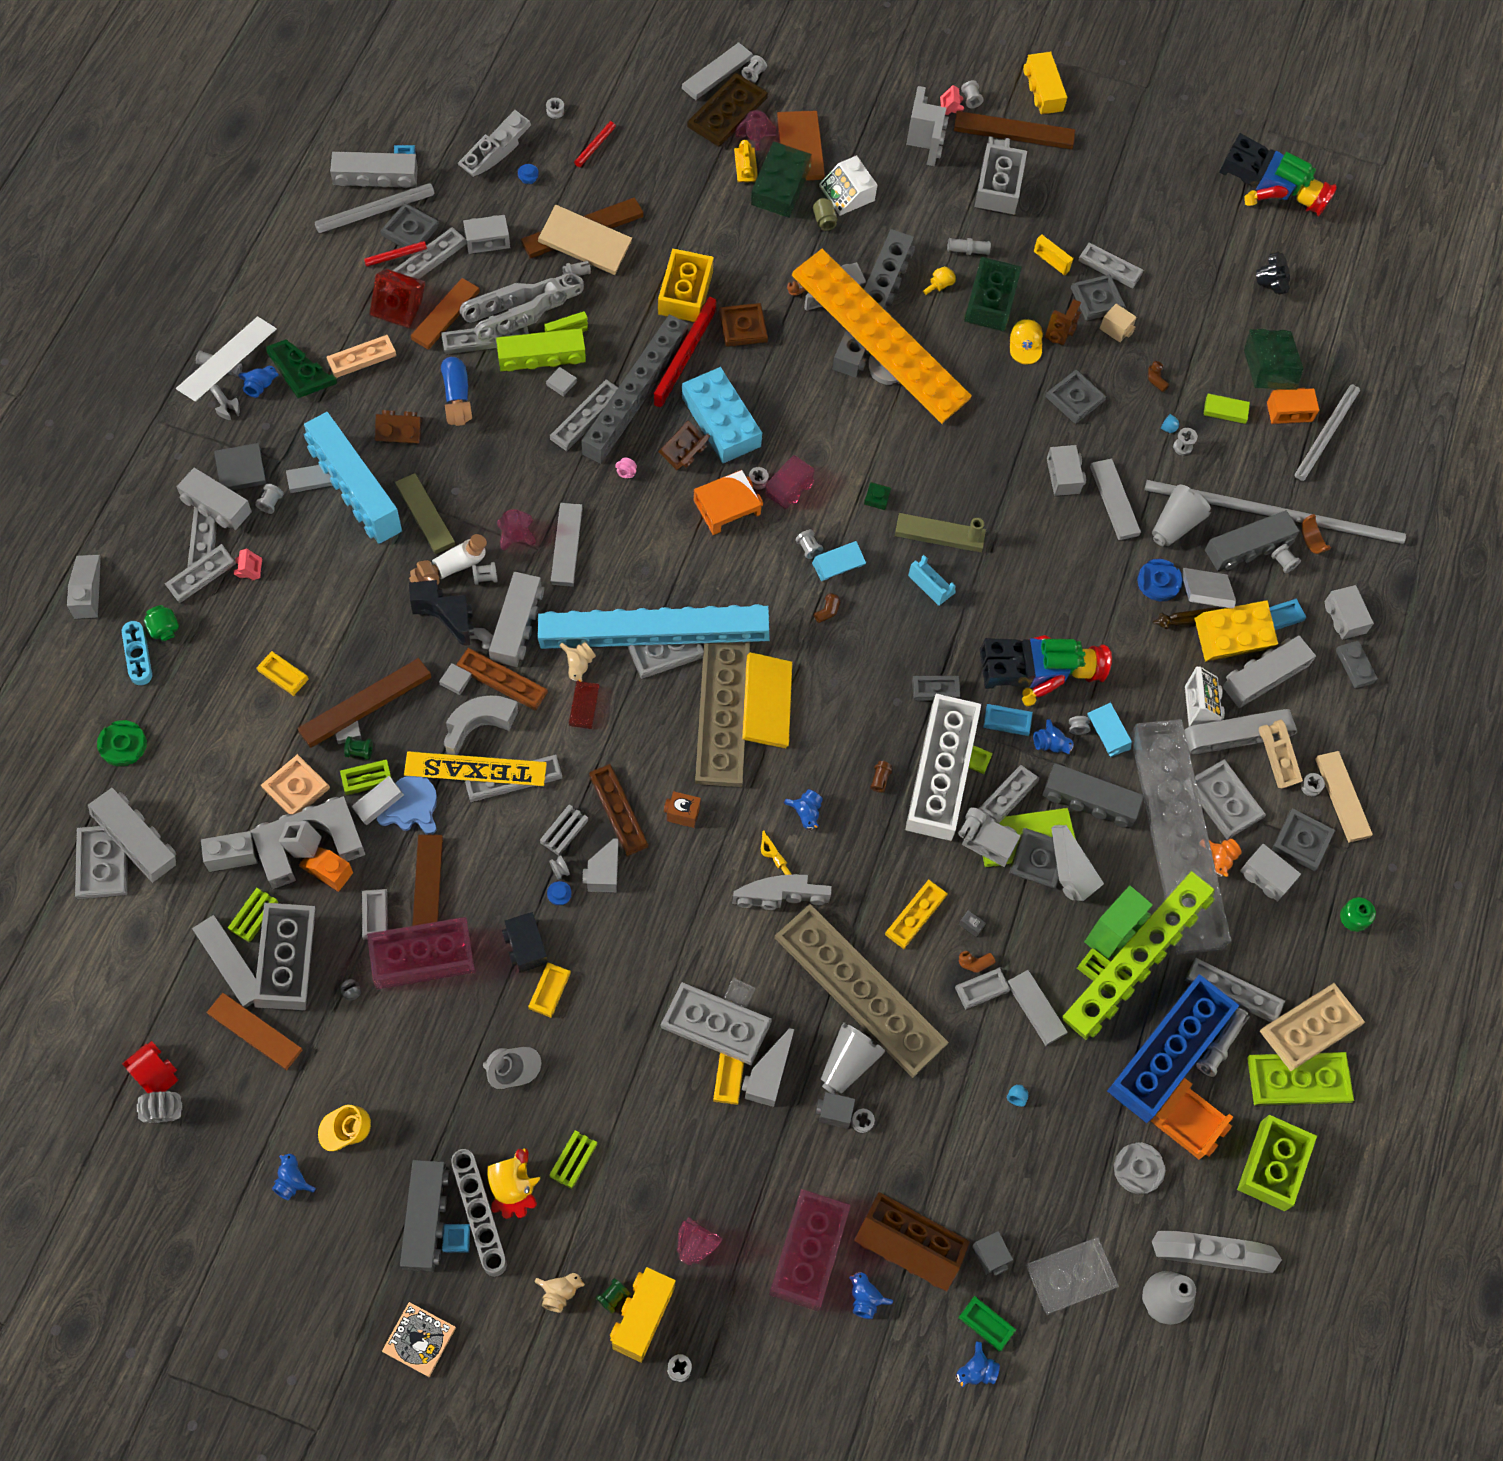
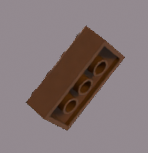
M878 1192L854 1240L863 1248L872 1250L883 1256L887 1261L903 1267L909 1273L925 1279L934 1287L941 1288L946 1292L960 1269L970 1243L969 1240Z

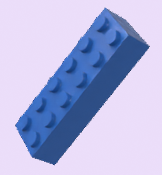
M1199 974L1116 1078L1107 1092L1144 1122L1148 1123L1239 1005Z

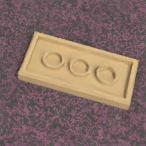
M555 205L538 238V242L583 262L588 261L590 265L615 275L632 242V238Z
M1333 983L1263 1027L1260 1032L1288 1069L1293 1071L1362 1026L1365 1021L1336 984Z

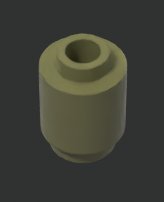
M825 198L817 200L813 205L817 225L823 231L832 230L837 225V216L833 203Z

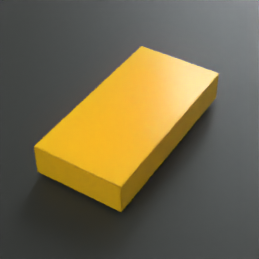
M1040 235L1037 238L1034 252L1060 273L1066 275L1070 271L1073 258L1045 236Z
M273 651L257 667L258 672L293 696L309 680L306 674Z
M547 963L528 1008L552 1018L571 971Z
M720 1053L714 1102L738 1105L744 1062Z

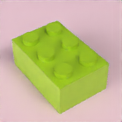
M1268 1115L1260 1122L1237 1190L1283 1211L1293 1207L1317 1136Z

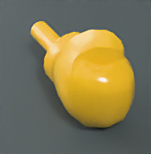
M945 266L937 268L933 273V278H931L932 285L923 290L924 294L927 295L935 288L941 291L947 286L953 285L956 282L955 273Z

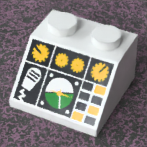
M857 156L838 163L819 185L826 197L832 201L839 215L875 201L877 184Z
M1196 667L1185 685L1189 727L1221 721L1224 719L1225 714L1224 707L1220 703L1222 687L1218 685V677L1202 667Z

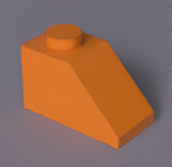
M319 847L314 857L304 858L299 864L302 869L338 892L353 874L349 862L332 851Z

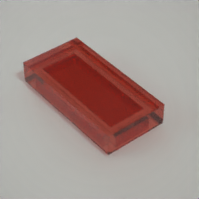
M576 681L569 726L592 729L600 688L599 684Z

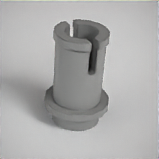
M588 261L572 265L566 263V266H563V274L571 273L577 276L591 274V268L588 265Z

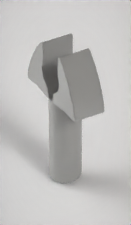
M214 384L210 390L220 403V407L215 408L216 413L224 419L231 420L227 412V408L235 410V413L239 416L240 406L237 398L228 400L219 386Z

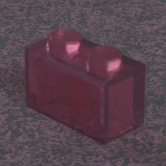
M793 455L767 482L765 495L784 509H787L791 504L797 503L805 489L808 490L813 485L815 469Z

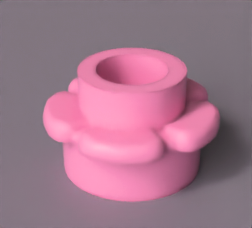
M622 458L616 463L615 467L622 478H632L636 474L637 466L633 460Z

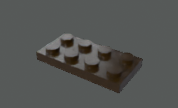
M735 73L687 121V127L720 147L768 98V92Z

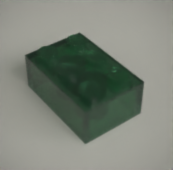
M773 141L751 191V205L790 218L811 169L812 154Z
M981 257L964 322L1005 332L1022 266Z
M1250 329L1244 353L1254 387L1297 390L1303 366L1292 332L1287 330Z

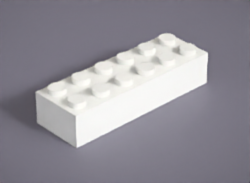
M940 694L935 695L905 830L952 841L958 821L981 704Z

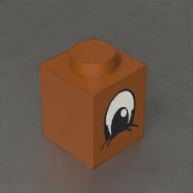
M673 791L671 799L667 798L664 806V812L667 813V821L695 828L701 798Z

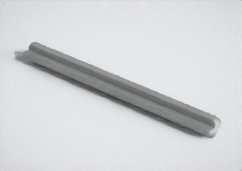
M428 183L315 221V227L318 233H322L400 207L404 203L409 204L433 196L434 189Z
M1353 384L1349 386L1297 469L1295 478L1300 481L1306 479L1360 392L1359 387Z

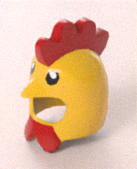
M525 1148L518 1149L512 1159L488 1166V1181L495 1197L491 1204V1211L494 1213L502 1211V1216L506 1219L511 1218L514 1212L518 1218H523L527 1214V1208L532 1209L537 1205L532 1192L540 1177H528L526 1165L529 1153Z

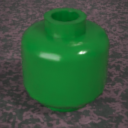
M159 605L146 612L147 615L144 618V623L152 638H161L162 641H167L175 636L174 632L178 630L179 623L172 609Z
M1362 897L1349 900L1340 912L1342 924L1354 932L1365 930L1376 918L1374 905Z

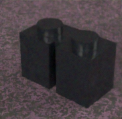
M533 912L504 920L506 929L502 930L505 944L510 943L513 950L508 952L512 966L517 965L519 973L546 965L548 963Z

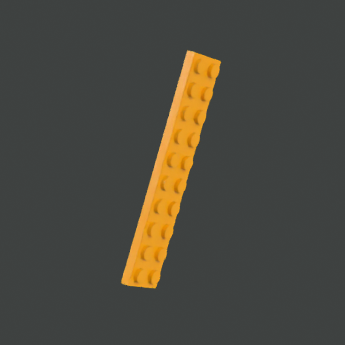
M820 249L793 271L792 276L940 423L945 422L970 400L972 395L823 249Z

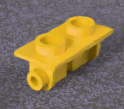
M742 140L739 148H734L737 181L757 182L755 148H751V143L748 140Z

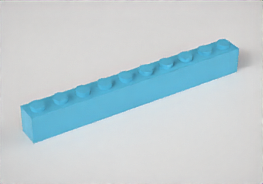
M755 604L749 607H740L738 605L720 608L715 606H707L705 608L684 607L682 609L664 607L659 610L640 608L632 611L616 609L614 611L593 610L591 612L569 611L568 613L549 611L544 614H538V641L541 649L561 648L559 646L561 643L570 648H576L577 645H581L584 642L589 647L770 641L768 606Z

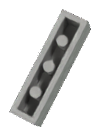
M332 152L330 173L333 185L416 187L418 172L416 154Z
M518 572L513 573L489 649L491 660L517 667L519 660L524 659L526 652L524 643L526 639H530L532 633V626L530 624L532 619H536L538 613L537 601L542 600L544 594V587L541 586L540 577Z
M1300 636L1292 640L1287 638L1280 643L1279 648L1267 650L1259 660L1252 659L1245 664L1244 669L1240 671L1236 669L1226 676L1227 681L1223 689L1238 708H1241L1310 666L1316 655Z
M110 788L88 804L89 814L153 883L176 866V852L168 843L164 845L159 839L161 838L160 834L153 826L149 828L144 823L145 819L137 809L134 811L128 805V799L122 792L117 793L113 788Z

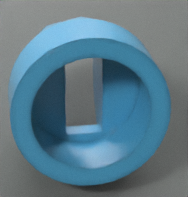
M1169 414L1160 429L1173 433L1179 428V421L1176 417Z
M1015 1085L1009 1090L1007 1100L1016 1106H1025L1028 1100V1090L1023 1085Z

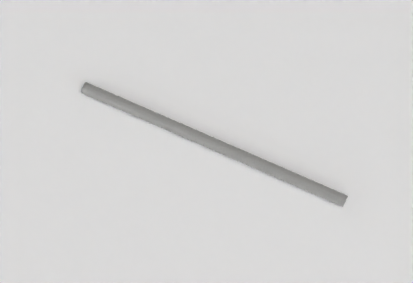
M1147 480L1145 491L1170 496L1176 486ZM1194 489L1188 490L1193 495L1196 492L1199 493L1208 504L1255 514L1272 516L1287 510L1294 522L1303 523L1306 517L1312 515L1310 513ZM1316 515L1318 527L1404 544L1406 539L1405 533Z

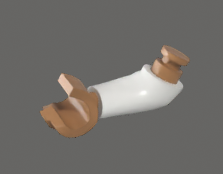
M474 534L464 543L433 559L432 563L428 560L419 561L417 568L410 571V581L437 580L438 585L440 583L439 578L443 579L474 564H478L485 556L486 551L484 547L487 544L486 539L482 535Z

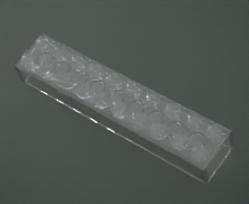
M1182 719L1136 723L1130 736L1165 900L1191 871L1215 889L1213 896L1215 900L1207 910L1202 908L1197 914L1199 918L1191 928L1186 926L1181 932L1183 937L1175 945L1176 953L1186 954L1224 950L1231 942V937ZM1191 898L1182 900V904L1185 907H1193L1196 904ZM1169 916L1172 926L1180 922L1176 916Z

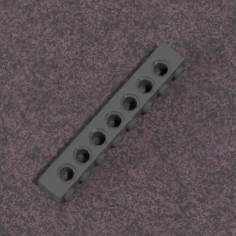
M892 229L889 231L864 288L887 313V305L891 306L895 297L894 289L898 290L902 281L900 275L901 273H906L909 264L907 259L912 258L915 251L913 236ZM847 330L834 356L832 370L856 378L859 370L863 371L867 362L866 354L871 353Z
M670 314L582 439V455L602 464L674 359L688 334V323Z

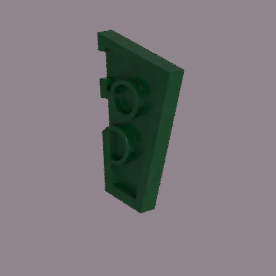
M285 339L266 346L268 355L298 399L337 384L335 376L332 374L328 375L322 370V366L318 363L314 364L306 358V354Z

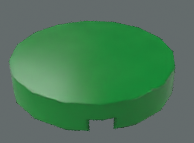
M121 720L111 723L112 725L107 728L105 727L97 738V749L101 757L108 764L117 767L128 766L143 756L146 750L147 739L143 730L136 723Z

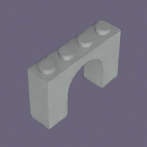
M344 796L330 798L324 804L318 806H308L302 812L283 815L279 820L271 823H261L251 830L272 889L296 881L288 860L287 850L279 843L286 822L307 821L314 829L327 832L333 838L339 856L347 862L365 855Z

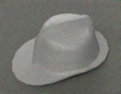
M531 1047L500 1048L489 1055L487 1061L483 1062V1067L486 1069L490 1085L496 1089H505L531 1082L539 1073L542 1063L538 1052Z

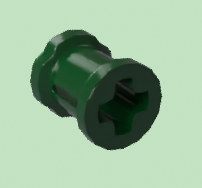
M348 736L344 748L345 757L360 756L364 757L365 760H370L373 741L372 739H367L366 741L356 740Z
M615 1278L611 1280V1286L602 1295L596 1296L598 1302L611 1314L615 1312L614 1308L623 1298L631 1295Z

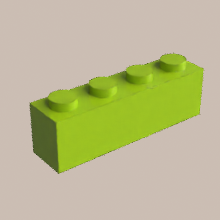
M582 328L496 337L500 371L535 369L545 366L555 367L563 364L586 362Z

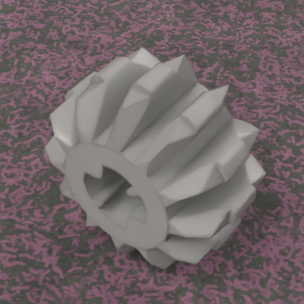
M160 1091L145 1093L138 1098V1119L142 1122H168L181 1117V1096L176 1092Z

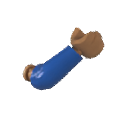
M448 357L441 364L446 402L450 403L445 404L446 418L450 425H465L466 422L472 419L470 401L465 402L468 400L467 370L465 364L459 358Z

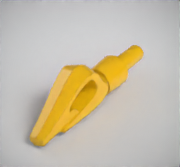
M762 831V855L773 858L777 868L781 869L785 875H792L786 866L787 862L779 854L765 831ZM764 844H766V846H769V852L765 851Z

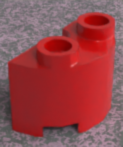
M152 1041L142 1046L122 1064L147 1093L165 1092L178 1081L174 1075L177 1069L168 1059L163 1062L158 1057L161 1051Z

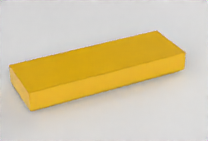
M928 879L889 927L885 935L905 949L947 897L948 893Z

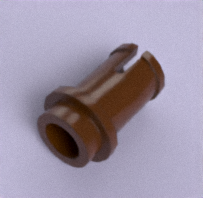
M879 761L874 766L876 771L870 786L873 791L885 792L889 774L893 772L890 763Z

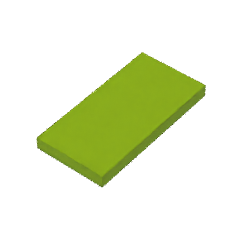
M1068 808L1006 816L999 823L1002 826L1013 828L1019 835H1021L1023 828H1027L1053 837L1051 828L1054 825H1066L1075 838ZM1018 843L1006 864H1012ZM982 856L985 867L999 866V864Z
M1346 1052L1319 1053L1293 1071L1288 1069L1278 1054L1249 1055L1247 1057L1254 1106L1352 1103L1354 1101Z

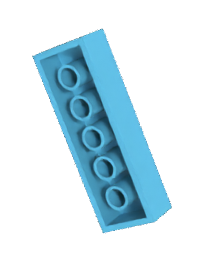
M325 412L304 424L306 430L304 437L309 444L307 448L313 458L317 457L319 459V466L325 474L329 472L332 485L336 490H341L343 493L341 496L345 504L353 507V514L358 522L363 521L367 535L371 539L374 537L377 543L380 544L402 532L397 508L329 413Z

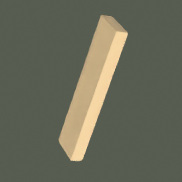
M1339 751L1317 756L1315 758L1348 843L1370 838L1373 834Z

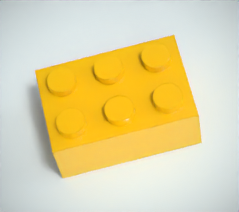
M672 248L658 297V315L668 316L670 314L678 319L695 322L706 300L713 274L714 257Z
M1268 600L1235 606L1233 609L1224 608L1203 612L1195 618L1205 662L1269 650L1278 645Z
M646 1267L644 1273H638L633 1284V1291H635L633 1298L627 1297L621 1310L622 1316H624L621 1324L615 1323L610 1334L613 1350L642 1363L673 1294L676 1280Z

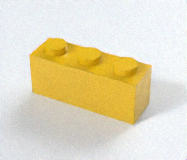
M1045 52L1028 55L1027 62L1024 64V74L1028 76L1029 89L1033 91L1035 106L1039 108L1040 114L1064 111L1067 95L1052 53Z

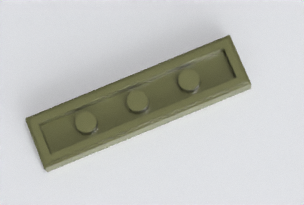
M414 473L396 481L395 485L434 554L455 546V541L416 474Z

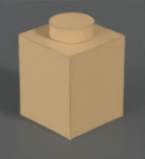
M1115 304L1104 316L1100 329L1118 342H1121L1125 337L1129 338L1136 327L1133 325L1137 317L1118 304Z

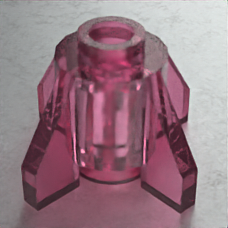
M754 110L749 112L747 117L736 128L735 135L736 137H746L747 134L750 140L755 141V151H759L760 140L765 134L766 136H776V127L765 113Z
M512 509L506 511L500 517L497 525L502 530L500 540L502 550L505 551L512 544L511 541L520 542L524 540V542L532 546L536 543L534 536L527 528L533 522L531 515Z
M688 1217L686 1221H683L678 1232V1247L676 1249L680 1254L678 1258L690 1266L693 1263L699 1264L703 1258L711 1254L719 1246L723 1238L708 1231L695 1220Z

